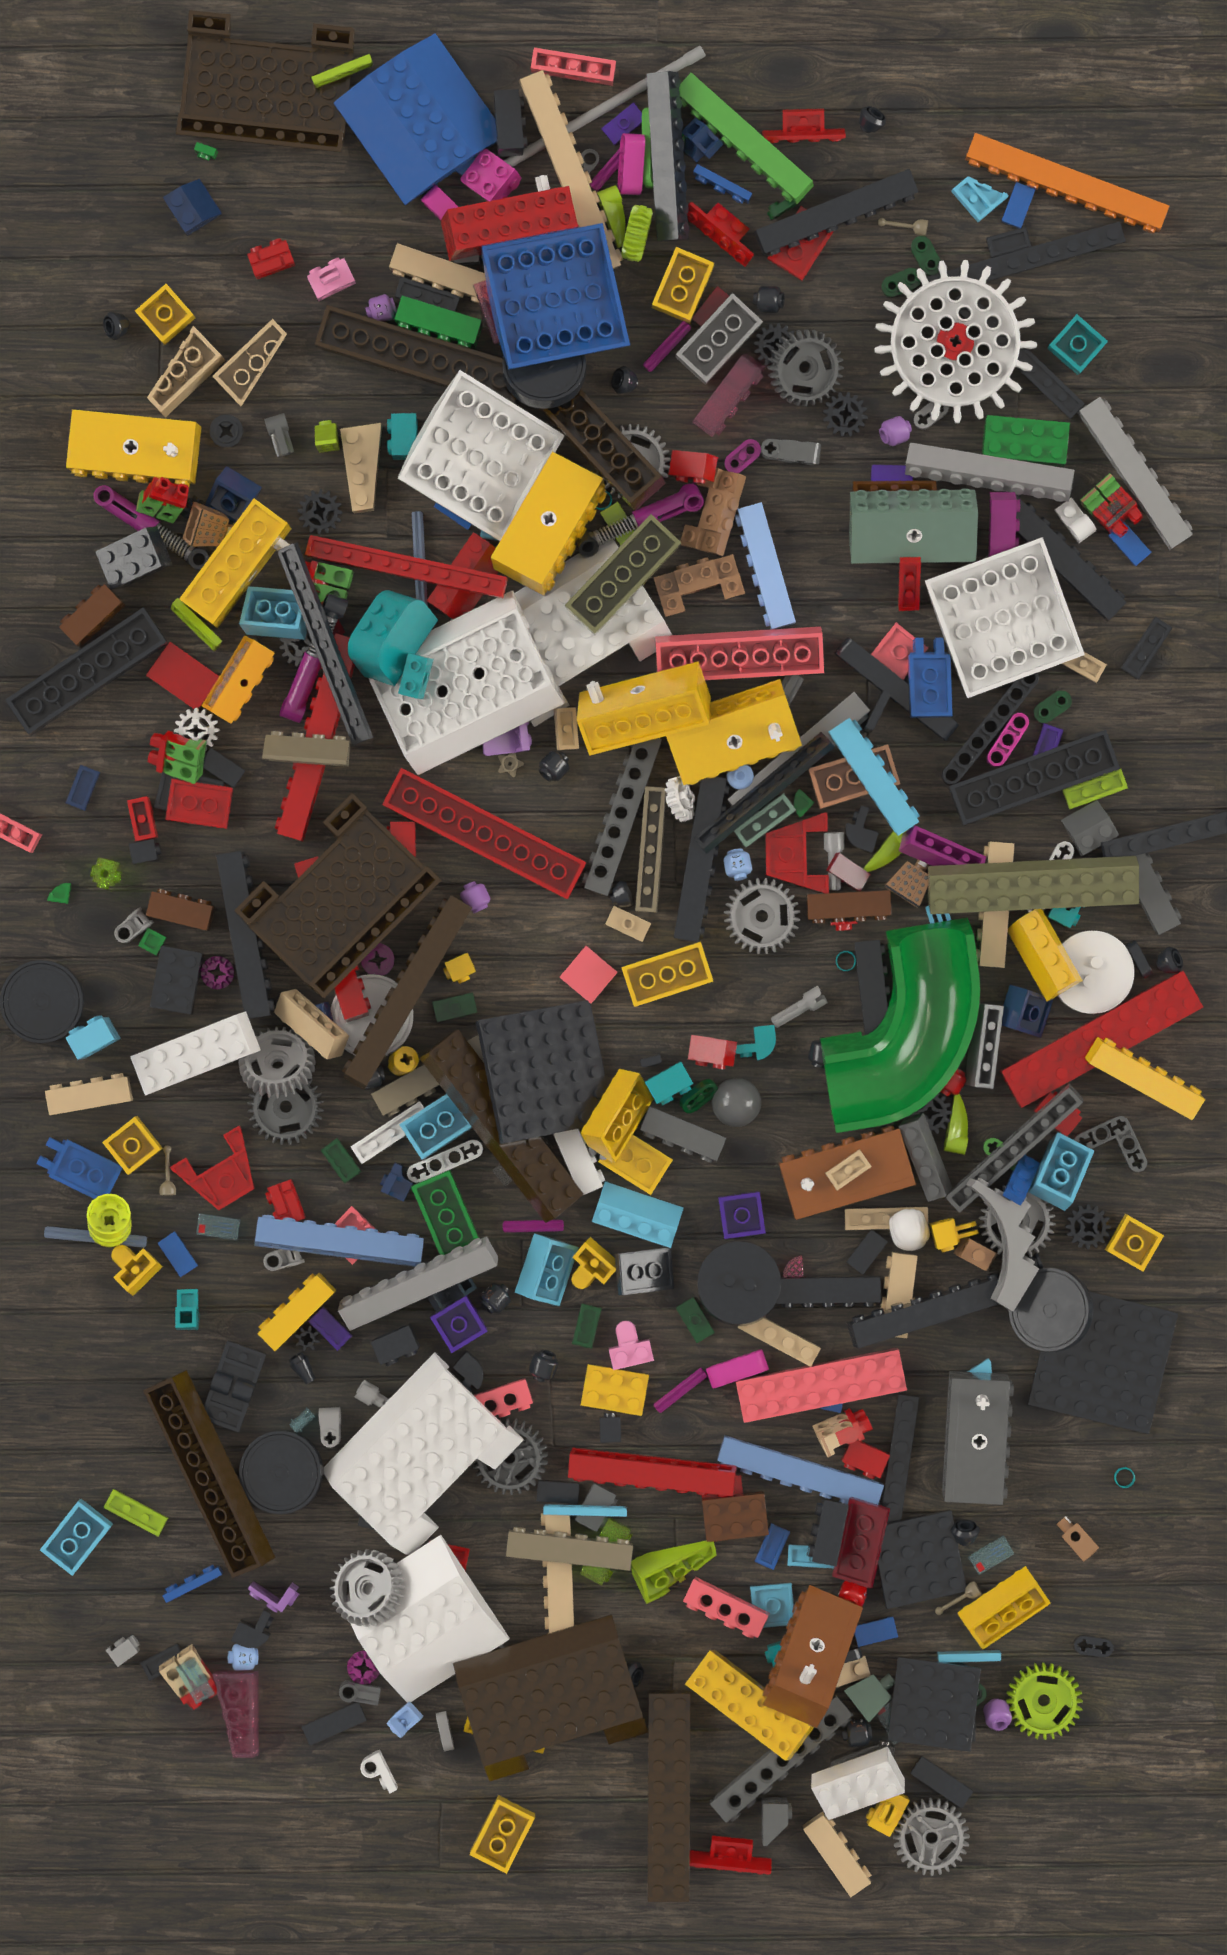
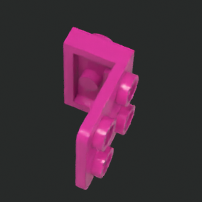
M488 149L480 152L462 175L461 182L486 201L507 198L511 191L519 186L522 177L516 169Z

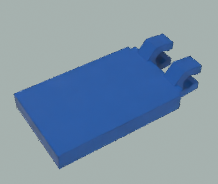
M914 638L913 652H910V655H908L910 718L952 717L950 654L944 652V638H935L933 640L934 652H924L923 638Z
M49 1137L46 1146L56 1150V1156L51 1161L40 1155L36 1164L48 1169L47 1173L50 1174V1178L93 1199L100 1195L110 1194L122 1170L120 1164L69 1139H63L61 1143Z

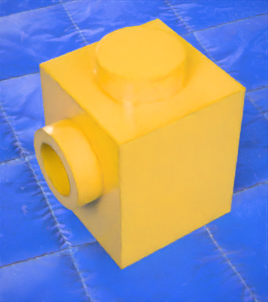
M468 953L445 962L446 967L443 968L447 979L452 978L453 982L458 981L459 984L469 980V975L476 972Z

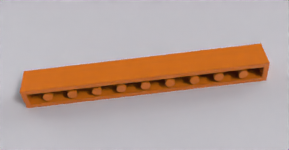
M977 133L974 134L965 160L969 161L968 164L973 167L988 168L987 171L992 174L999 175L1002 173L1007 175V179L1019 182L1020 180L1026 182L1028 187L1036 190L1042 188L1046 190L1048 195L1054 197L1058 195L1066 197L1065 200L1072 204L1082 203L1086 209L1091 211L1098 209L1105 212L1104 215L1109 218L1124 219L1123 222L1128 225L1135 226V224L1143 226V230L1150 233L1161 230L1169 209V205Z

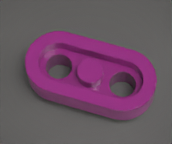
M752 439L744 441L726 457L724 462L725 469L729 472L741 473L760 456V444ZM752 447L754 453L748 454L746 449ZM734 460L739 463L736 468L731 466V462Z

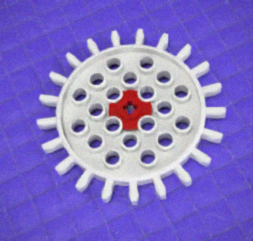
M963 260L960 277H948L944 261H939L940 279L929 282L925 272L919 268L917 270V277L921 281L922 287L913 293L905 284L900 282L897 285L900 292L907 297L901 308L892 302H884L883 306L888 311L894 312L897 316L892 326L884 323L876 324L877 330L892 334L891 345H880L875 348V353L877 354L892 353L894 365L885 367L880 371L881 376H888L898 371L903 382L895 387L892 394L897 396L907 387L915 392L917 397L910 406L912 412L925 399L934 403V408L931 412V420L936 421L941 406H949L954 408L953 418L955 424H958L962 417L960 408L968 405L974 406L975 415L980 420L983 419L980 401L991 397L995 405L1002 409L1005 405L998 396L997 391L1004 384L1018 393L1022 389L1018 383L1010 379V375L1014 367L1020 368L1023 371L1031 372L1033 366L1017 359L1020 348L1034 349L1037 347L1036 342L1020 341L1019 332L1020 328L1030 327L1035 324V321L1032 318L1017 321L1013 310L1022 306L1026 299L1025 297H1020L1011 304H1008L1001 294L1008 289L1011 282L1009 279L1004 280L996 290L986 284V280L990 276L991 267L987 266L982 271V276L978 281L967 277L969 269L968 260ZM957 289L961 293V298L954 301L950 299L949 292ZM985 298L989 302V307L987 309H980L977 306V301ZM932 300H941L942 308L940 310L932 309L930 305ZM961 308L969 309L970 317L967 319L960 318L959 310ZM921 309L924 312V317L920 320L914 319L912 317L913 310ZM947 317L951 319L952 326L948 329L942 328L940 325L942 318ZM989 317H996L999 322L998 326L990 328L987 325V319ZM972 326H976L980 330V335L976 338L968 334V329ZM930 327L934 332L933 336L928 339L924 338L921 334L923 328ZM1004 335L1008 339V344L1001 347L996 343V338ZM906 337H912L915 340V345L912 348H906L903 345V340ZM959 337L958 341L961 342V345L957 344L956 347H953L950 339ZM980 345L989 347L990 352L987 356L979 355L977 350ZM940 346L943 349V354L940 357H934L931 354L932 347ZM966 354L970 356L971 363L967 366L961 365L959 362L961 355ZM916 355L922 356L925 360L924 364L920 367L915 366L912 362ZM991 363H995L999 367V372L995 375H991L987 371V366ZM944 364H949L953 369L952 373L948 376L943 375L940 371L941 366ZM931 374L934 377V382L931 385H925L922 382L923 375ZM970 374H979L980 382L978 384H971L968 379ZM959 383L962 386V391L959 394H953L950 391L951 384Z

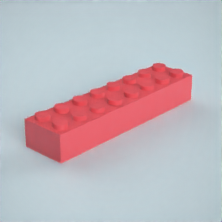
M821 627L655 637L657 672L699 661L705 680L824 673Z
M898 1348L813 1364L811 1367L803 1366L748 1377L736 1381L744 1423L907 1390Z

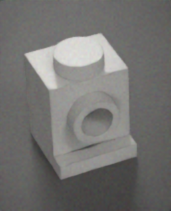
M134 1635L127 1639L122 1637L114 1643L115 1648L110 1645L106 1652L117 1667H119L139 1652L138 1646L140 1644Z

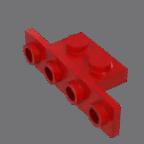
M824 109L782 110L783 130L762 131V136L770 143H777L779 140L795 143L804 139H808L810 142H818L820 139L840 141L842 138H846L844 128L824 129Z
M693 202L688 204L687 220L717 243L720 248L729 253L737 262L746 267L754 253L744 246L740 240L747 234L750 228L719 203L708 214Z
M712 1836L710 1852L690 1850L689 1866L771 1874L772 1859L752 1857L753 1840Z

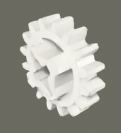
M195 708L194 713L188 709L186 710L187 716L184 714L179 715L182 721L175 722L179 725V728L174 729V732L179 733L184 738V734H188L195 741L202 739L205 734H210L206 741L209 746H214L211 740L218 739L214 734L220 731V729L214 727L218 721L211 720L213 714L207 716L206 709L199 713V709ZM192 717V723L189 726H184L185 722ZM201 717L208 722L209 726H205L201 722ZM198 725L199 729L206 731H202L198 733V736H196L195 732L188 730Z
M680 776L668 779V782H666L667 788H665L668 796L665 798L668 807L671 808V813L675 814V818L679 819L680 822L693 819V816H695L693 810H696V807L693 805L695 795L690 790V786L688 784L683 786Z

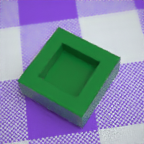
M196 142L194 151L198 154V158L209 161L210 158L216 159L218 154L216 148Z
M147 928L138 946L157 956L167 937Z

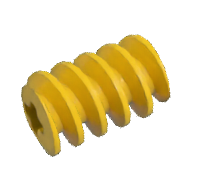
M408 1046L397 1049L389 1056V1070L398 1076L410 1073L418 1065L419 1058L417 1052ZM400 1059H402V1060L405 1059V1060H406V1063H405V1062L401 1063Z

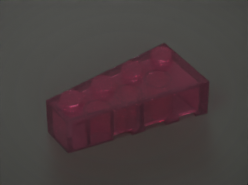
M748 353L742 355L692 422L711 437L715 434L720 435L726 427L724 422L728 417L731 419L739 410L737 408L738 404L741 401L745 402L751 394L749 390L753 385L757 386L763 378L762 373L766 367Z
M216 1671L213 1673V1678L216 1682L218 1699H220L233 1758H254L259 1754L258 1671Z

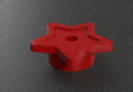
M857 921L832 922L830 925H835L836 931L852 930V924H857Z

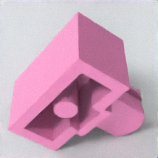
M339 257L328 262V266L322 269L321 267H316L309 271L310 275L307 278L318 301L356 284L344 258L341 260Z
M630 1321L620 1322L616 1327L619 1346L609 1348L613 1370L654 1361L650 1340L639 1341L635 1325Z

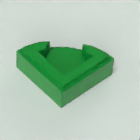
M799 789L794 797V808L797 815L801 818L814 802Z
M63 883L55 887L50 892L47 901L69 904L72 883Z

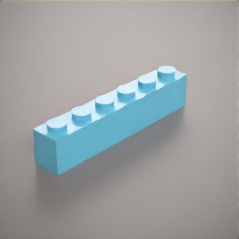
M848 718L828 733L895 834L899 836L919 822L917 818L920 815L914 806L909 807L906 802L908 797L904 791L896 788L894 785L897 782L890 771L886 773L882 767L885 765L879 754L874 755L871 750L873 745L867 737L863 738L859 731L862 729L858 722Z

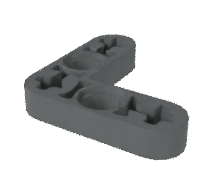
M1124 1116L1113 1117L1077 1134L1073 1139L1076 1142H1079L1080 1137L1087 1139L1090 1137L1088 1133L1091 1132L1092 1138L1096 1143L1092 1145V1141H1089L1085 1145L1093 1149L1115 1138L1132 1171L1141 1172L1147 1167V1159L1128 1119ZM1118 1119L1121 1122H1125L1124 1130L1121 1131L1118 1128L1112 1130L1115 1134L1111 1136L1110 1129L1106 1125L1110 1123V1127L1117 1125L1116 1121ZM1099 1128H1104L1107 1131V1136L1103 1140L1097 1139L1095 1135L1096 1130ZM1126 1138L1133 1139L1135 1143L1131 1150H1126L1123 1147V1141ZM1137 1149L1139 1153H1135L1136 1157L1143 1160L1140 1168L1132 1166V1163L1135 1162L1132 1155L1129 1158L1127 1156L1128 1153H1133Z

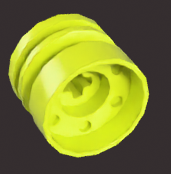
M115 1194L100 1195L92 1200L87 1210V1224L91 1238L99 1245L105 1247L118 1246L126 1241L132 1227L131 1212L127 1202Z

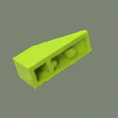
M331 420L321 421L319 425L315 426V446L319 453L340 450L337 425L332 423Z

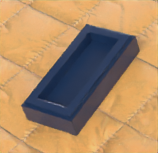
M80 765L66 804L86 811L101 772Z

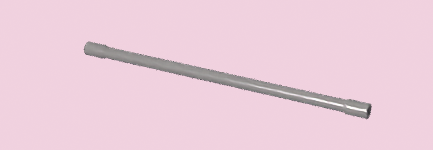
M699 45L657 72H677L699 61L706 55ZM647 77L570 121L568 125H565L568 133L576 131L647 89ZM541 138L527 146V148H524L523 156H510L503 161L514 167L545 149L543 139Z

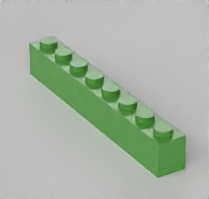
M690 73L680 84L679 91L682 107L687 106L692 110L690 113L694 118L702 119L714 135L718 133L722 137L721 141L728 148L732 146L737 150L736 154L744 162L748 160L752 164L751 168L758 175L763 174L768 178L766 181L774 189L778 187L783 191L781 194L787 201L791 202L793 200L798 204L813 188V181L694 74Z

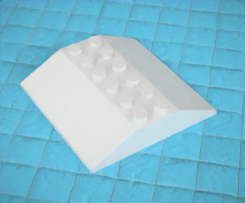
M459 370L433 407L413 442L397 479L500 541L551 453L556 452L565 435Z
M1043 537L925 580L939 626L967 698L1085 655Z
M439 1535L397 1562L399 1565L397 1569L402 1571L398 1577L404 1579L400 1585L405 1587V1589L399 1592L404 1596L398 1597L397 1601L401 1605L394 1606L396 1612H389L391 1618L383 1617L384 1623L377 1621V1626L370 1624L369 1627L350 1623L357 1639L380 1674L407 1703L409 1701L412 1702L455 1674L453 1663L488 1653L510 1639L442 1535ZM372 1583L365 1587L367 1595L371 1594L374 1590ZM350 1593L347 1595L348 1601H350ZM385 1596L379 1602H377L372 1608H370V1610H375L383 1602Z

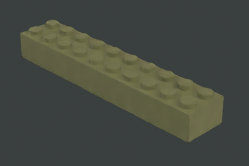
M1136 856L928 866L930 914L1139 904V864Z

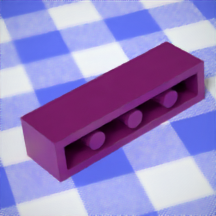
M990 492L988 557L1019 546V538L1015 537L1016 531L1020 529V521L1016 519V512H1020V499H1016L1015 492Z
M915 825L903 833L899 848L900 852L932 866L982 864L986 861V856Z

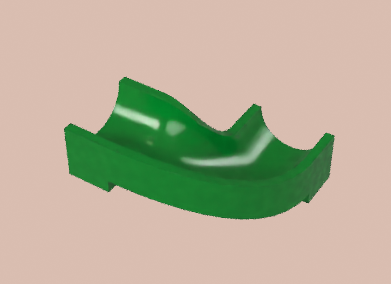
M968 917L886 931L890 965L893 973V989L884 1019L873 1032L862 1036L861 1032L820 1038L831 1115L836 1133L881 1126L911 1115L931 1101L944 1088L958 1069L972 1039L980 1003L977 953L974 933Z

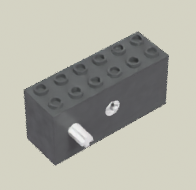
M949 1371L942 1484L944 1502L1003 1505V1499H1007L1008 1489L1004 1479L1008 1478L1009 1466H1007L1006 1458L1010 1457V1445H1008L1007 1437H1011V1425L1008 1417H1012V1404L1009 1396H1013L1014 1384H1012V1380L1009 1379L1007 1374Z

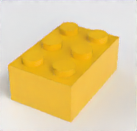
M676 247L652 303V308L690 324L714 268V262Z
M498 1795L470 1850V1855L507 1874L535 1819V1813Z

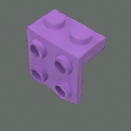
M529 722L483 743V754L491 756L530 750L532 739L527 729Z
M254 1581L248 1587V1590L251 1591L249 1594L259 1601L263 1599L268 1603L267 1607L274 1612L278 1610L282 1612L287 1605L291 1607L299 1595L296 1592L299 1586L293 1582L281 1599Z

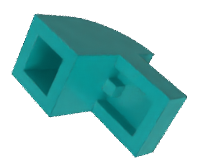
M775 1025L753 1027L755 1043L737 1045L736 1054H740L741 1058L751 1057L752 1052H756L757 1060L767 1057L775 1047Z
M198 1289L177 1290V1307H175V1328L177 1330H198Z

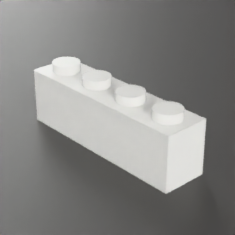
M579 1129L553 1134L574 1182L584 1195L603 1187L602 1182L605 1181L601 1169L596 1170L594 1165L597 1162L595 1155L588 1152L585 1145L586 1142Z

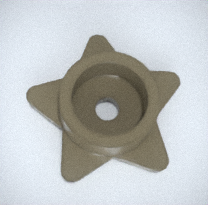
M510 753L508 756L498 755L501 762L498 770L499 773L508 772L512 777H515L517 768L524 765L522 761L516 758V753Z

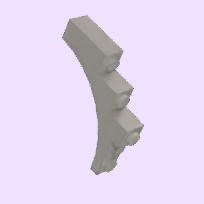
M979 1177L977 1180L970 1178L966 1185L976 1192L989 1206L997 1221L1002 1239V1269L991 1299L1003 1307L1014 1311L1039 1268L1034 1266L1035 1261L1025 1256L1035 1236L1030 1234L1031 1229L1021 1224L1031 1204L1026 1202L1027 1197H1025L1020 1206L1008 1198H1004V1192L995 1188L993 1191L988 1188L989 1183Z

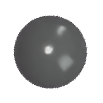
M730 1078L718 1085V1090L712 1098V1109L715 1116L723 1124L730 1127L746 1126L758 1116L761 1109V1096L756 1086L750 1081L743 1078Z

